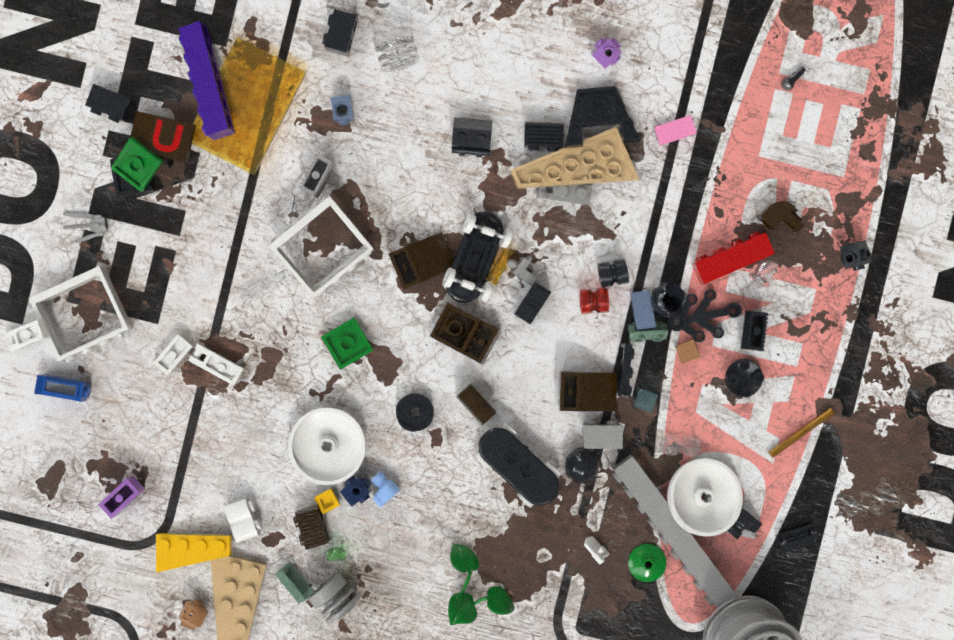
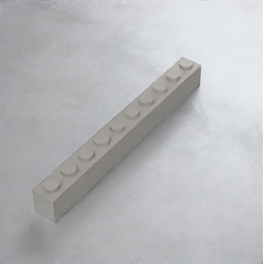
M631 454L612 467L615 471L612 474L618 483H624L627 487L624 489L630 499L633 497L638 503L635 506L641 514L646 513L649 519L647 522L653 529L657 528L660 531L659 538L665 545L669 543L672 547V550H670L671 554L676 560L681 559L684 563L681 566L688 576L692 574L695 578L693 581L699 591L703 589L707 594L705 596L707 602L711 606L715 605L718 608L725 602L737 598L736 593L691 533L680 527L674 520L667 501Z

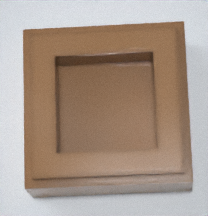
M694 339L675 346L681 364L700 357Z

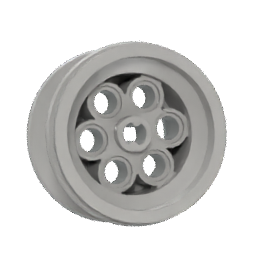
M741 596L725 602L710 616L703 632V640H802L799 632L792 625L785 622L782 613L776 606L757 596Z

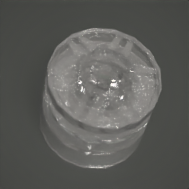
M410 27L386 30L372 38L376 52L384 53L378 57V61L382 63L380 65L382 72L401 71L420 62L419 55L416 54L417 48L407 47L415 42Z

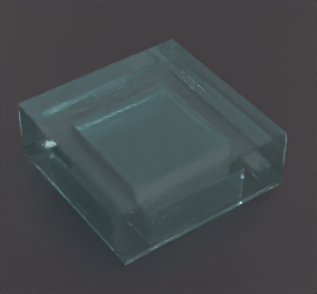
M639 389L633 406L652 413L658 395Z

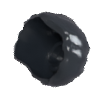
M663 282L653 289L650 298L651 306L660 316L673 318L681 311L686 293L674 282Z
M577 448L568 454L565 461V474L573 482L586 484L596 476L598 463L597 457L592 451Z

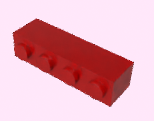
M757 231L748 235L749 239L742 242L739 239L730 243L732 246L730 248L724 249L723 246L713 250L714 254L709 257L704 254L695 258L696 262L692 266L700 285L709 283L775 254L766 232L760 234Z

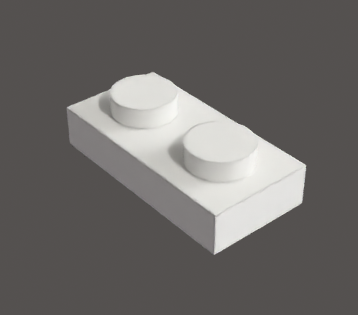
M177 334L153 364L168 376L194 346L183 336Z

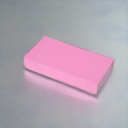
M691 115L654 127L659 146L697 133Z

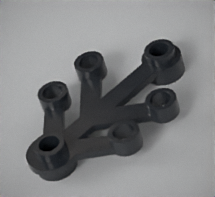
M707 290L704 293V299L694 314L686 316L690 307L698 301L695 294H688L685 297V303L681 311L675 317L668 318L667 325L673 331L683 330L692 336L696 342H703L705 340L704 332L696 331L688 325V323L695 322L711 332L714 338L719 339L724 336V330L714 326L707 319L722 316L737 318L741 315L742 308L738 303H729L726 308L705 312L711 301L716 298L714 290ZM708 292L713 293L712 299L707 298ZM689 296L694 297L693 303L688 301ZM732 306L736 309L734 314H731L729 311ZM675 318H678L680 320V323L677 326L673 323ZM717 329L721 331V335L718 337L715 335V330ZM698 333L702 334L701 340L696 339Z

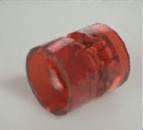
M599 288L595 292L591 289H581V314H592L595 310L597 313H609L608 289Z

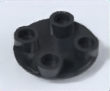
M740 359L733 362L725 374V383L729 391L736 396L745 398L755 394L760 389L764 380V374L760 367L748 359Z

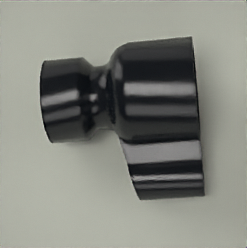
M742 508L738 519L727 531L736 539H739L743 530L756 533L762 523Z

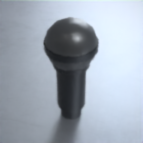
M801 67L790 77L784 78L781 82V87L785 91L793 89L795 82L804 74L806 69Z

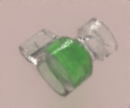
M328 536L330 548L318 551V563L330 565L345 564L346 551L342 548L344 536Z

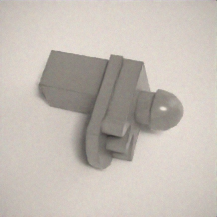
M520 257L518 262L515 259H509L507 265L513 268L511 273L528 284L533 285L537 277L526 270L532 257Z

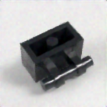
M454 117L452 145L456 146H452L451 153L459 154V156H465V154L476 155L479 158L490 156V149L486 148L491 146L493 121Z

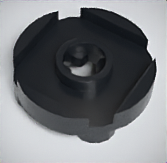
M410 393L404 396L396 406L398 423L407 431H421L427 428L433 420L434 407L431 401L422 394ZM417 407L419 408L420 416L413 418L411 417L410 409Z

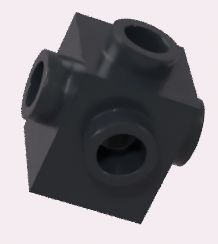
M866 240L840 246L841 261L845 269L853 268V271L864 269L865 264L872 263L871 252L868 249Z

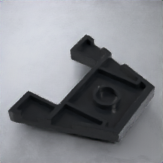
M615 86L577 89L565 149L583 147L582 127L620 124L622 143L639 142L641 140Z

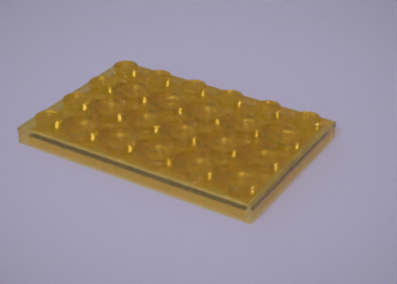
M237 37L219 71L235 133L214 141L204 134L202 130L203 120L198 114L193 123L196 125L192 144L255 176L307 73Z

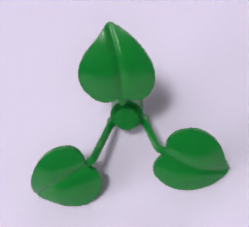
M453 544L450 552L451 564L459 572H467L468 575L462 590L459 593L453 594L449 599L448 616L450 625L474 622L477 618L475 605L487 600L488 609L498 615L511 614L515 610L514 604L509 594L501 587H490L487 590V596L474 601L471 594L465 593L472 571H476L479 568V561L476 554L468 547Z

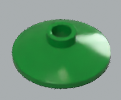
M641 544L630 553L628 567L636 579L643 582H652L663 575L666 569V557L663 551L656 545ZM647 561H651L650 567H645Z

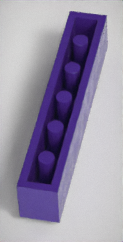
M197 21L178 28L180 32L179 41L185 52L183 57L189 67L188 76L194 86L193 95L199 105L197 111L204 124L202 125L204 134L214 141L234 134L235 129L208 27L201 21Z

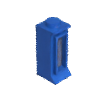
M41 374L37 375L34 394L83 402L89 398L91 387H89L90 382Z

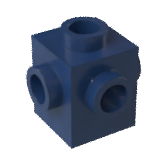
M359 475L355 478L352 476L345 482L346 486L340 491L352 507L356 503L360 502L362 504L370 498L368 494L371 492V484L366 477L362 478Z

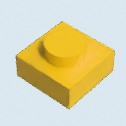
M332 488L314 497L323 514L341 505Z

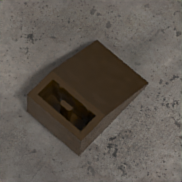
M442 232L388 254L404 290L445 273L449 267L451 268L454 261Z
M559 371L558 410L578 412L616 411L617 373Z

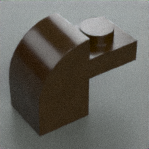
M785 201L767 206L756 217L769 230L775 229L782 221L793 232H798L804 227V224L801 223L802 219L797 214L791 213L796 206Z

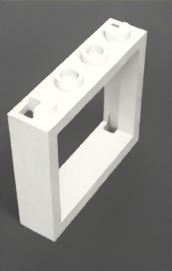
M328 193L268 241V246L313 298L317 295L320 296L322 293L324 294L327 291V287L332 283H338L345 272L354 270L357 266L356 263L361 259H367L373 250L370 243ZM331 206L363 246L313 286L283 252L280 246L326 208Z
M97 266L29 298L38 320H44L49 335L47 339L58 362H71L77 359L76 355L91 353L94 351L93 347L98 345L101 347L112 343L111 339L118 337V339L129 335L128 331L133 329L104 266ZM100 277L122 327L66 352L44 303Z

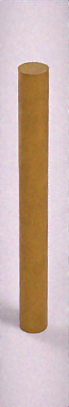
M831 408L827 409L768 452L769 455L774 458L834 415V411Z

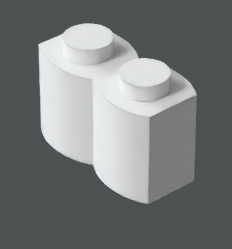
M246 497L224 506L236 543L258 536L261 533L262 524L260 519H256L254 515L256 508L253 500L250 501Z

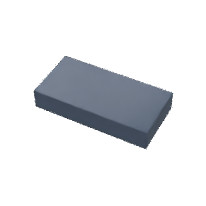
M650 290L630 293L636 331L655 329L656 324L653 307L651 306Z

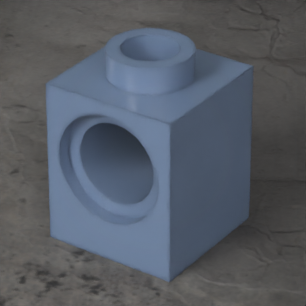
M351 96L331 97L333 120L335 123L348 125L350 121H355ZM345 106L348 108V112L345 115L338 114L340 107Z

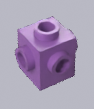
M606 37L605 39L601 38L594 45L595 49L590 53L606 69L610 64L614 65L621 58L619 55L622 52L619 50L621 45L614 38L610 40ZM607 49H610V52L608 54H605V51Z

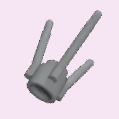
M63 213L64 216L93 219L85 224L63 226V229L90 227L91 232H95L77 239L76 243L84 242L97 236H104V232H108L107 218L102 217V215Z

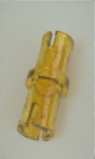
M508 247L503 248L497 261L493 262L494 266L486 281L489 283L492 281V284L497 286L503 272L508 269L506 267L507 262L515 253L513 250H509Z

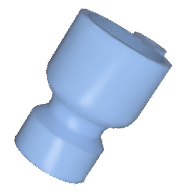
M382 471L370 480L374 486L378 487L373 500L379 507H382L400 491V488L394 481L386 479V475Z

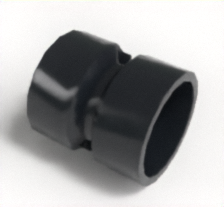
M625 259L614 260L612 264L609 262L597 264L599 281L602 288L611 287L614 283H617V285L629 283Z

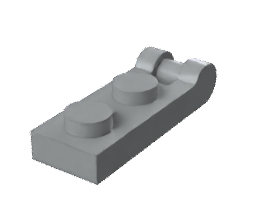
M583 184L553 186L552 193H547V187H540L536 197L589 205L592 186Z

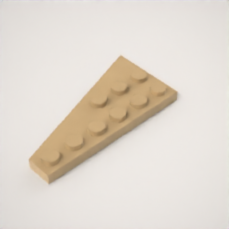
M617 127L583 140V147L563 148L510 170L518 189L639 180L626 147L622 143Z
M232 555L211 560L217 640H249L267 566L266 563Z

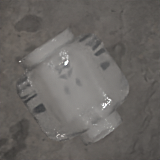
M770 259L757 261L749 272V276L752 279L751 283L759 288L769 287L778 275L777 265Z

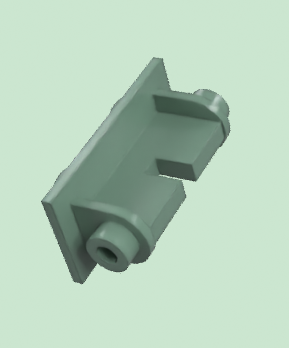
M655 321V329L636 331L635 322H632L628 325V332H630L628 341H662L668 335L667 323Z
M290 562L275 574L298 604L305 601L314 592Z

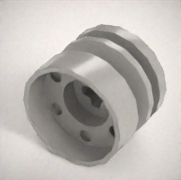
M340 572L330 577L308 597V600L315 609L325 605V609L321 613L322 617L331 613L325 620L328 624L344 617L360 598L357 593L350 598L348 597L354 591L353 588L345 591L342 590L347 581Z

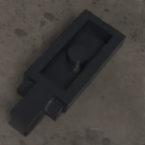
M628 343L620 344L617 381H619L618 396L631 397L632 392L629 379L633 376L631 359H634L635 351L632 348V344Z

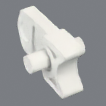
M593 536L585 539V547L598 564H602L604 558L609 556L610 553Z

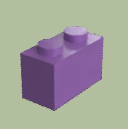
M130 476L98 505L112 519L119 515L146 489L134 476Z

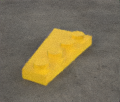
M156 534V573L232 555V535Z

